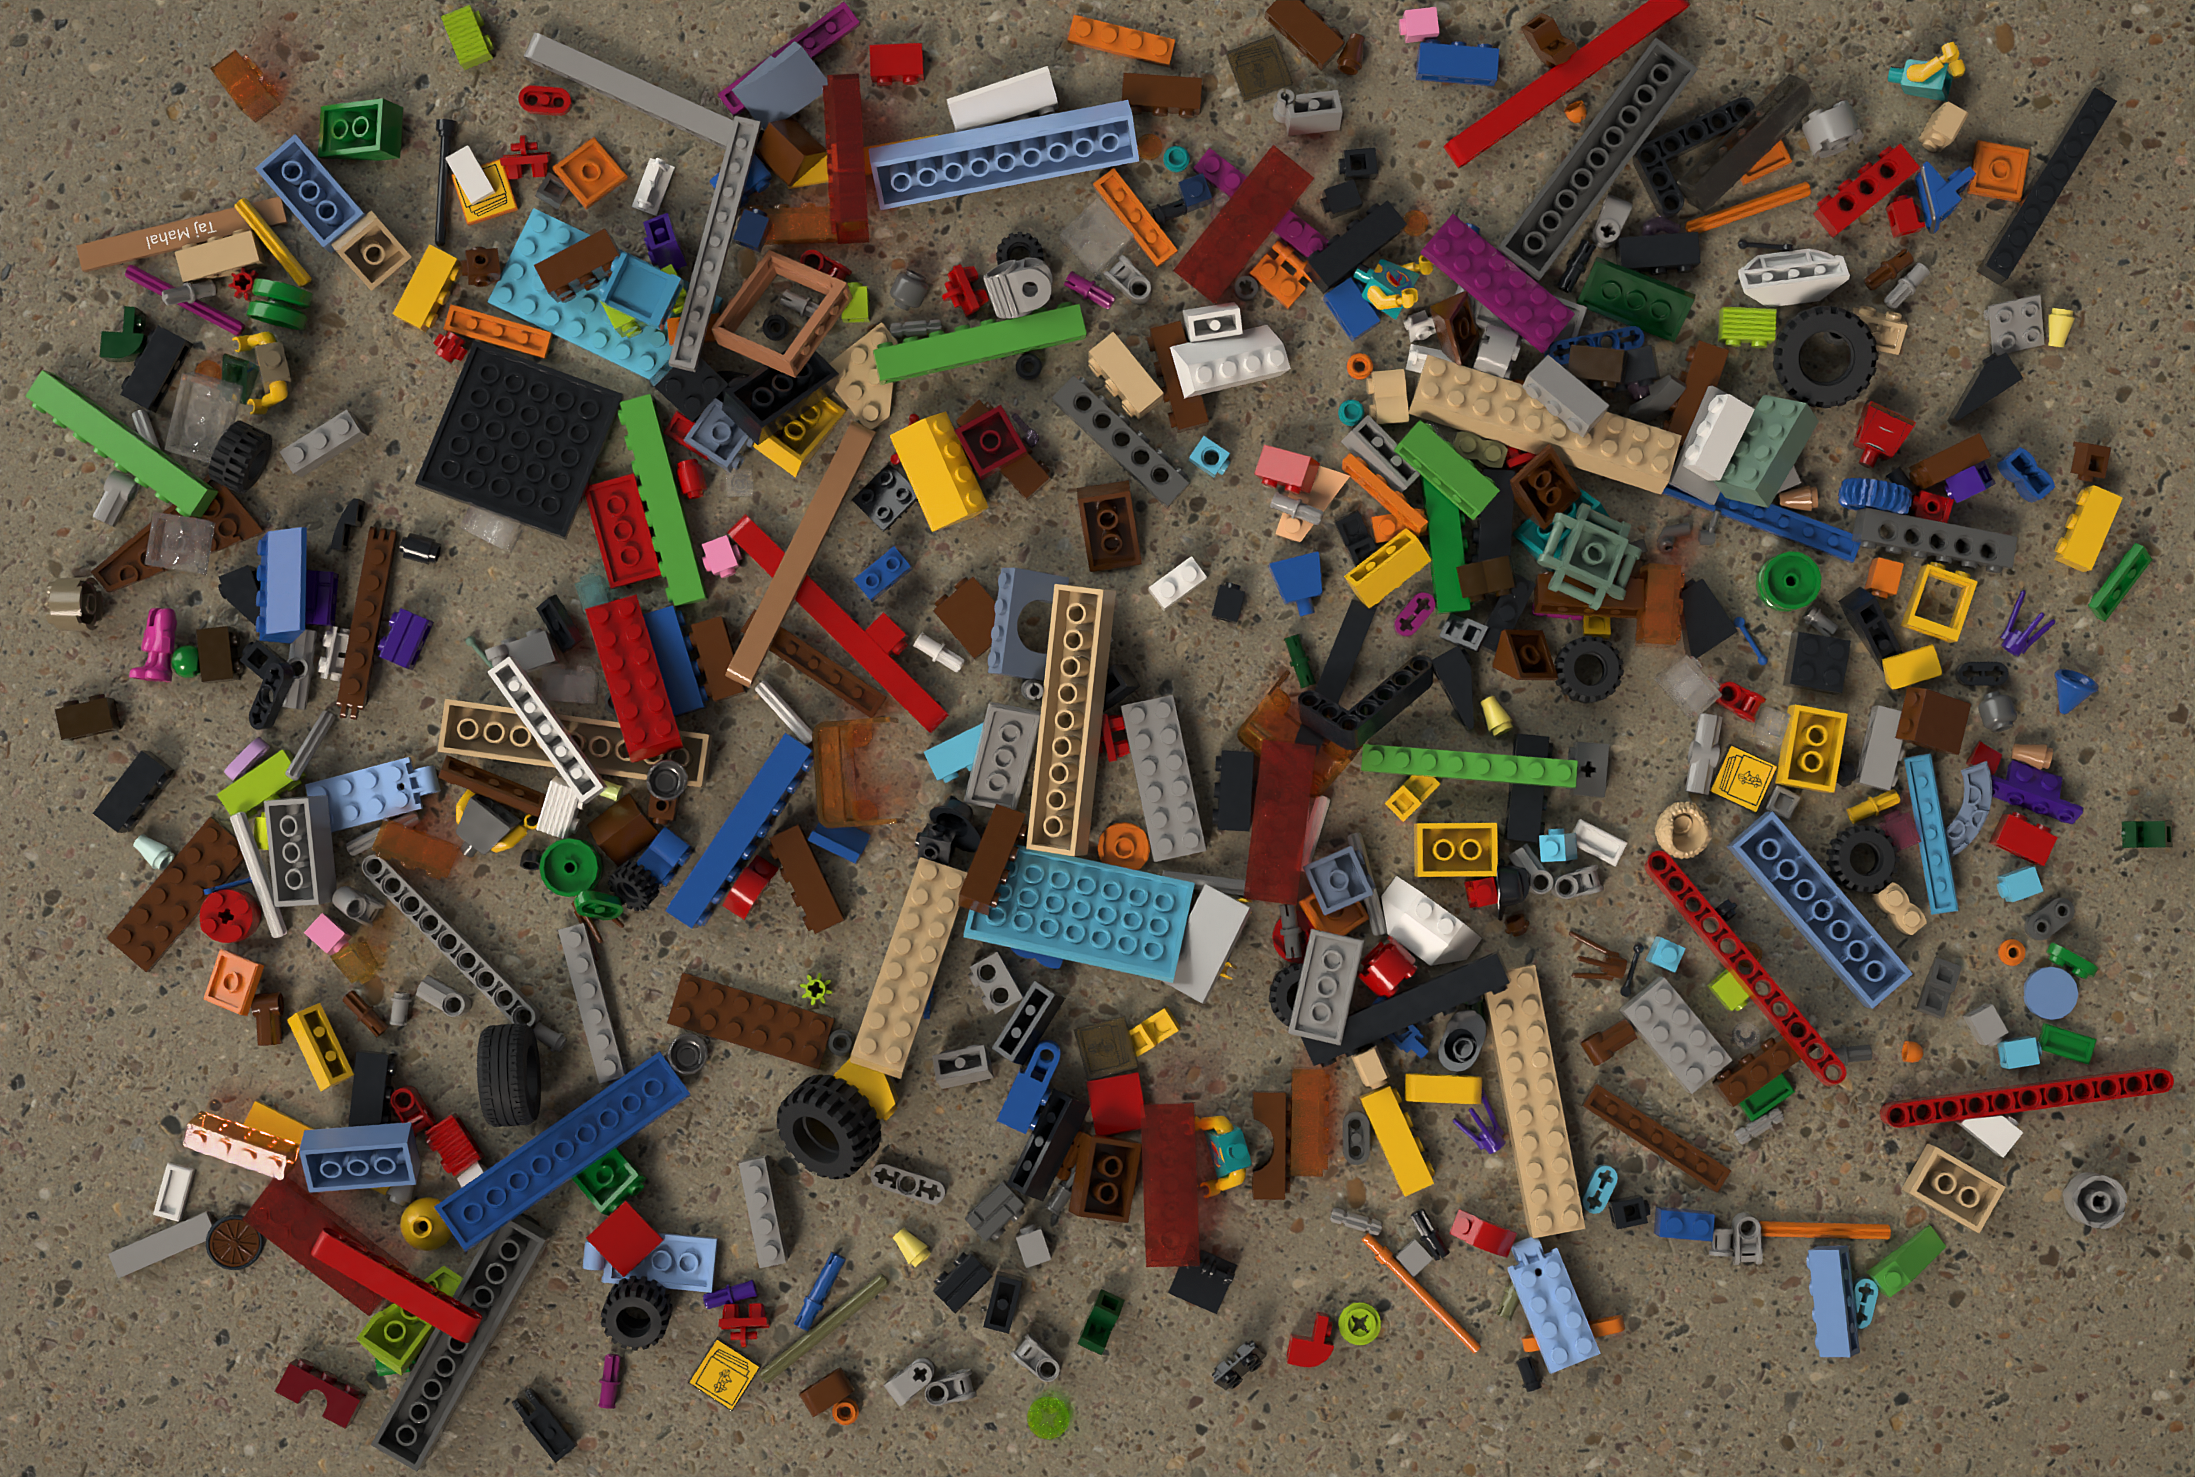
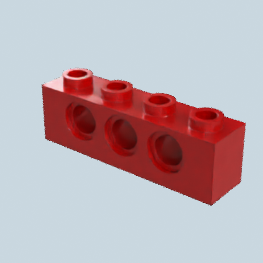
M1901 143L1894 149L1889 145L1877 155L1880 158L1878 162L1872 165L1869 161L1857 171L1860 175L1854 181L1848 178L1837 187L1840 191L1833 198L1828 194L1817 203L1819 209L1813 215L1832 238L1920 168ZM1880 167H1885L1890 171V178H1885L1881 175ZM1860 183L1869 186L1870 194L1861 192ZM1839 200H1846L1849 203V211L1841 209Z

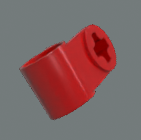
M816 250L804 252L800 259V263L806 265V261L809 258H817L820 260V265L816 270L842 281L852 274V271Z
M1734 682L1719 683L1712 690V699L1717 705L1751 723H1755V715L1761 703L1766 701V698L1760 694L1745 689ZM1724 687H1728L1731 690L1732 696L1729 701H1725L1722 698L1721 692Z
M406 1085L397 1089L392 1094V1107L402 1123L412 1122L415 1137H417V1133L425 1128L433 1127L437 1124L433 1113L415 1087ZM401 1092H406L410 1095V1105L401 1103ZM423 1119L420 1123L415 1124L418 1120Z

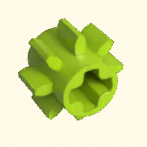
M821 972L817 975L816 979H813L812 975L808 974L807 979L809 982L807 984H800V987L806 988V993L803 994L802 998L810 997L812 999L811 1005L816 1003V999L826 1003L825 994H833V991L828 989L827 986L832 980L824 981ZM819 982V987L823 988V992L815 996L814 990L810 989V986Z

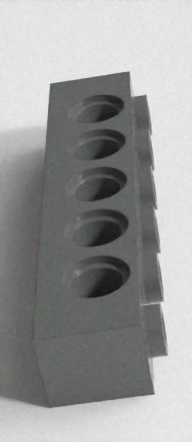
M1073 375L1052 397V402L1168 509L1189 486L1187 481L1188 475L1178 466L1174 469L1167 463L1169 460L1168 456L1159 448L1156 451L1148 445L1150 440L1141 431L1135 433L1129 427L1131 422L1122 413L1116 415L1110 409L1111 403L1100 394L1097 397L1090 390L1093 387L1083 377L1078 379ZM1081 398L1089 399L1092 404L1086 411H1082L1076 406L1077 401ZM1100 416H1106L1110 419L1111 424L1109 427L1101 429L1096 425V419ZM1119 434L1127 435L1130 439L1129 444L1124 447L1118 446L1115 443L1116 436ZM1145 452L1149 456V461L1144 465L1137 464L1134 460L1135 454ZM1157 470L1166 471L1168 474L1167 481L1163 483L1155 481L1153 478L1154 472Z
M1870 508L1857 510L1852 541L1861 543L1860 547L1876 549L1877 546L1885 547V552L1892 554H1901L1902 551L1911 552V557L1927 559V556L1936 557V562L1952 564L1953 560L1961 562V566L1965 568L1976 569L1977 565L1984 566L1987 572L2002 573L2005 569L2013 568L2018 539L2016 536ZM1882 525L1886 527L1888 532L1886 538H1883L1880 534ZM1907 530L1910 531L1913 536V540L1911 543L1907 542L1905 538ZM1932 535L1938 540L1936 548L1931 545ZM1957 540L1963 545L1961 553L1956 549ZM1983 545L1986 546L1988 550V555L1986 558L1981 553V547Z

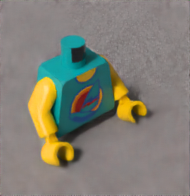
M1950 42L1942 46L1943 56L1939 58L1936 56L1930 61L1907 59L1904 68L1891 66L1888 82L1901 84L1900 86L1905 94L1947 102L1952 81L1963 76L1965 65L1962 59L1958 60L1960 53L1957 45L1954 42Z
M1423 255L1419 257V264L1412 262L1396 265L1387 260L1380 259L1375 270L1360 263L1353 277L1367 284L1361 294L1362 298L1396 320L1403 307L1410 308L1418 301L1417 289L1413 288L1420 276L1418 272L1420 271L1421 274L1428 275L1433 271L1434 264Z
M1194 1115L1182 1121V1124L1188 1123L1191 1129L1184 1132L1186 1135H1192L1201 1128L1204 1131L1217 1178H1219L1218 1181L1214 1179L1201 1183L1200 1187L1207 1186L1209 1188V1194L1204 1195V1197L1216 1196L1220 1194L1221 1190L1225 1191L1242 1184L1245 1180L1246 1168L1252 1166V1162L1241 1128L1231 1124L1225 1116L1202 1117L1200 1120L1199 1117Z

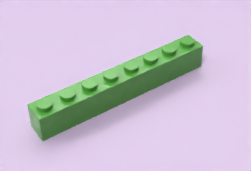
M1065 302L1057 305V309L1047 311V308L1035 309L1031 312L1032 315L1006 318L1005 321L996 322L995 319H989L980 322L981 326L970 328V325H962L954 328L955 332L945 334L943 330L930 333L929 338L920 340L918 336L904 339L902 344L893 345L892 342L877 345L878 349L873 350V357L880 385L1084 340L1087 333L1080 304L1073 305L1072 302Z
M42 370L25 395V397L33 402V408L41 413L52 415V421L65 429L67 427L74 431L73 436L83 443L89 442L92 444L95 453L104 458L110 457L115 461L113 465L124 473H132L136 476L134 480L145 488L150 486L156 491L155 496L166 503L172 502L177 506L175 510L184 517L190 518V516L201 518L217 495L218 491L57 374Z
M651 394L620 402L621 410H618V416L621 425H626L628 435L624 436L628 450H633L635 460L631 461L635 476H640L642 485L638 486L642 502L646 501L649 511L645 512L648 526H653L656 535L652 537L655 551L661 554L662 562H659V568L662 577H667L669 587L665 588L669 603L674 602V606L679 608L708 600L655 399Z
M1363 744L1361 771L1577 789L1579 762L1576 760Z

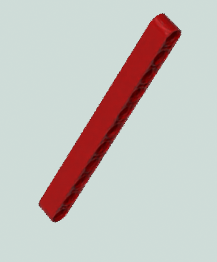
M1688 0L1647 1L1572 54L1568 61L1556 65L1455 136L1443 148L1458 169L1463 167L1678 16L1691 3Z
M744 514L727 533L773 578L785 552ZM806 575L794 600L931 734L949 714Z
M1664 851L1651 853L1644 865L1649 877L1728 972L1731 973L1817 1079L1825 1086H1835L1841 1083L1847 1074L1846 1067L1674 860ZM1652 859H1661L1665 866L1664 869H1654L1651 863ZM1677 879L1680 881L1681 890H1672L1669 887V880ZM1690 899L1695 900L1699 905L1698 911L1692 912L1688 910L1686 901ZM1705 920L1714 922L1716 931L1713 933L1707 932L1703 927V922ZM1722 941H1729L1733 945L1732 953L1722 951L1720 945ZM1738 963H1748L1751 968L1750 974H1742L1738 969ZM1761 982L1767 986V995L1757 993L1756 983ZM1775 1003L1784 1006V1016L1780 1017L1774 1013L1773 1005ZM1792 1024H1797L1802 1028L1803 1035L1801 1038L1792 1035ZM1810 1045L1819 1048L1821 1053L1819 1059H1814L1809 1055L1808 1049ZM1828 1066L1834 1067L1838 1071V1078L1836 1080H1831L1827 1077L1826 1069Z
M2148 1067L1899 1100L1885 1103L1880 1109V1118L1889 1126L1902 1128L2168 1092L2173 1087L2174 1078L2170 1071L2166 1069ZM2159 1073L2162 1077V1082L2156 1087L2153 1079ZM2134 1077L2136 1085L2132 1090H2129L2127 1081L2129 1078ZM2107 1080L2109 1082V1090L2103 1094L2101 1084ZM2078 1084H2081L2083 1086V1093L2081 1096L2076 1097L2074 1089ZM2052 1087H2055L2057 1096L2051 1101L2048 1098V1092ZM2028 1090L2031 1094V1099L2027 1104H2024L2022 1102V1094ZM2002 1094L2005 1102L1998 1108L1995 1104V1099L1998 1095ZM1976 1097L1979 1102L1976 1110L1971 1111L1969 1102L1972 1098ZM1950 1101L1952 1103V1110L1949 1114L1945 1115L1942 1107L1945 1102ZM1923 1104L1926 1108V1113L1922 1118H1918L1916 1109L1919 1105ZM1894 1108H1898L1900 1116L1896 1121L1892 1122L1890 1112Z

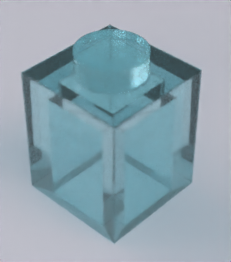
M590 573L580 577L581 581L575 583L585 614V609L612 601L604 577L601 575L596 576L595 573Z

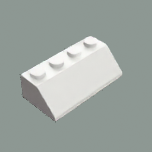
M1048 66L947 99L949 113L956 132L1029 119L1037 115L1054 114V110L1058 109V101Z
M1268 325L1242 330L1243 334L1189 342L1170 347L1184 398L1281 376L1291 369L1283 342Z

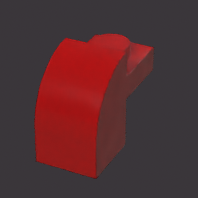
M756 855L749 866H746L722 906L745 920L779 869L759 855Z
M1460 1209L1449 1233L1470 1245L1508 1258L1517 1235L1512 1230Z
M1316 1312L1312 1337L1290 1334L1286 1355L1287 1364L1300 1367H1315L1324 1363L1330 1357L1334 1344L1331 1341L1325 1340V1337H1330L1332 1322L1328 1321L1329 1316L1327 1313Z

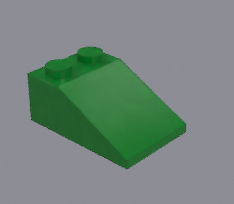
M383 98L321 106L318 157L321 159L372 161L400 159L403 107Z

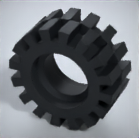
M1010 233L1009 237H1004L1001 240V244L997 247V265L1009 261L1011 252L1019 247L1028 250L1030 258L1044 261L1041 244H1039L1037 238L1031 237L1029 233Z
M630 861L623 862L609 877L608 885L611 886L609 888L610 891L615 892L614 896L620 898L622 905L626 903L627 908L630 910L634 908V911H643L658 896L660 890H658L659 884L655 883L657 880L655 876H650L652 872L649 869L645 871V866L642 864L638 866L635 861L632 863Z

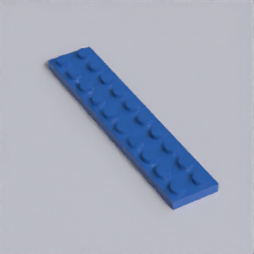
M659 1051L444 1199L434 1208L463 1250L467 1252L690 1097V1093Z

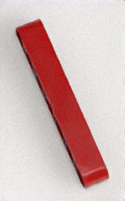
M324 1227L311 1250V1254L318 1260L461 1342L470 1343L483 1318L480 1313L334 1229Z

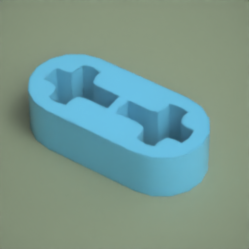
M1599 1165L1593 1170L1582 1193L1581 1205L1589 1213L1596 1214L1603 1211L1615 1188L1618 1176L1616 1171L1609 1165ZM1606 1170H1609L1610 1182L1605 1181L1602 1187L1599 1188L1601 1178L1598 1177L1599 1173H1605ZM1599 1190L1597 1199L1600 1201V1204L1589 1208L1590 1203L1587 1201V1198L1589 1196L1594 1197L1596 1191Z
M1866 1277L1857 1278L1853 1282L1856 1313L1859 1312L1861 1304V1313L1865 1315L1864 1319L1858 1320V1329H1863L1871 1323L1878 1296L1877 1284ZM1865 1283H1867V1287L1871 1289V1292L1865 1293L1864 1299L1861 1301L1863 1294L1859 1291V1287H1864Z

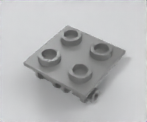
M2040 294L1990 305L1988 310H1984L1985 320L1990 321L1992 354L2001 355L2005 352L2010 353L2045 345Z

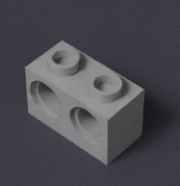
M998 951L969 967L972 972L968 976L975 988L981 987L985 994L981 999L988 1011L993 1009L996 1014L1024 998ZM989 964L995 968L994 978L985 979L982 977L980 970L983 965ZM997 988L1006 989L1009 994L1007 1001L997 1002L993 996L994 990Z

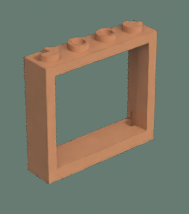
M769 250L763 259L758 261L755 270L749 278L744 280L741 289L735 297L730 299L727 308L716 319V323L711 330L717 344L796 378L853 298L847 282ZM777 274L826 295L784 355L734 334Z

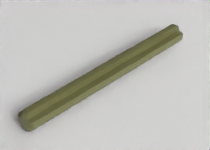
M879 1274L760 1371L761 1379L765 1383H770L887 1288L889 1282L886 1277Z

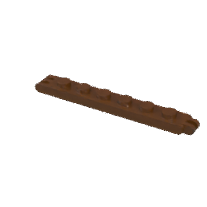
M370 526L337 697V706L341 707L340 718H347L348 710L351 708L350 718L357 720L359 710H364L366 706L397 541V530L391 529L389 539H386V528L380 529L378 538H376L377 527Z

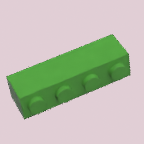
M1421 420L1394 449L1399 456L1472 520L1483 511L1500 491L1491 478L1483 476L1476 469L1473 462L1459 455L1451 443L1442 440L1432 426L1423 423Z

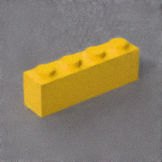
M1386 1084L1360 1096L1361 1104L1402 1194L1406 1197L1434 1184L1432 1176H1435V1172L1430 1161L1424 1162L1422 1158L1423 1145L1418 1136L1415 1138L1412 1136L1409 1128L1413 1127V1124L1407 1112L1402 1114L1398 1105L1402 1103V1099L1397 1089H1391Z

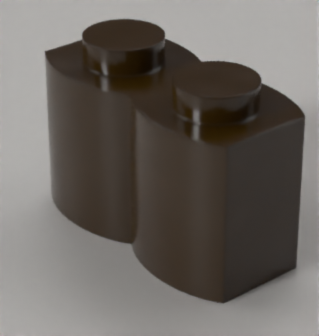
M1503 556L1456 567L1462 598H1469L1470 603L1485 600V594L1495 592L1496 597L1512 594L1511 589L1517 588L1511 556Z

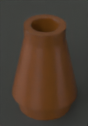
M1357 33L1350 34L1346 45L1337 59L1340 72L1356 75L1358 70L1362 69L1364 36Z

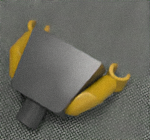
M468 789L456 804V822L458 823L456 834L465 841L460 851L467 857H474L477 851L486 855L490 851L498 853L513 848L527 835L528 830H535L537 824L535 826L527 824L528 818L533 816L528 814L524 818V824L520 826L521 820L497 801L481 794H475Z

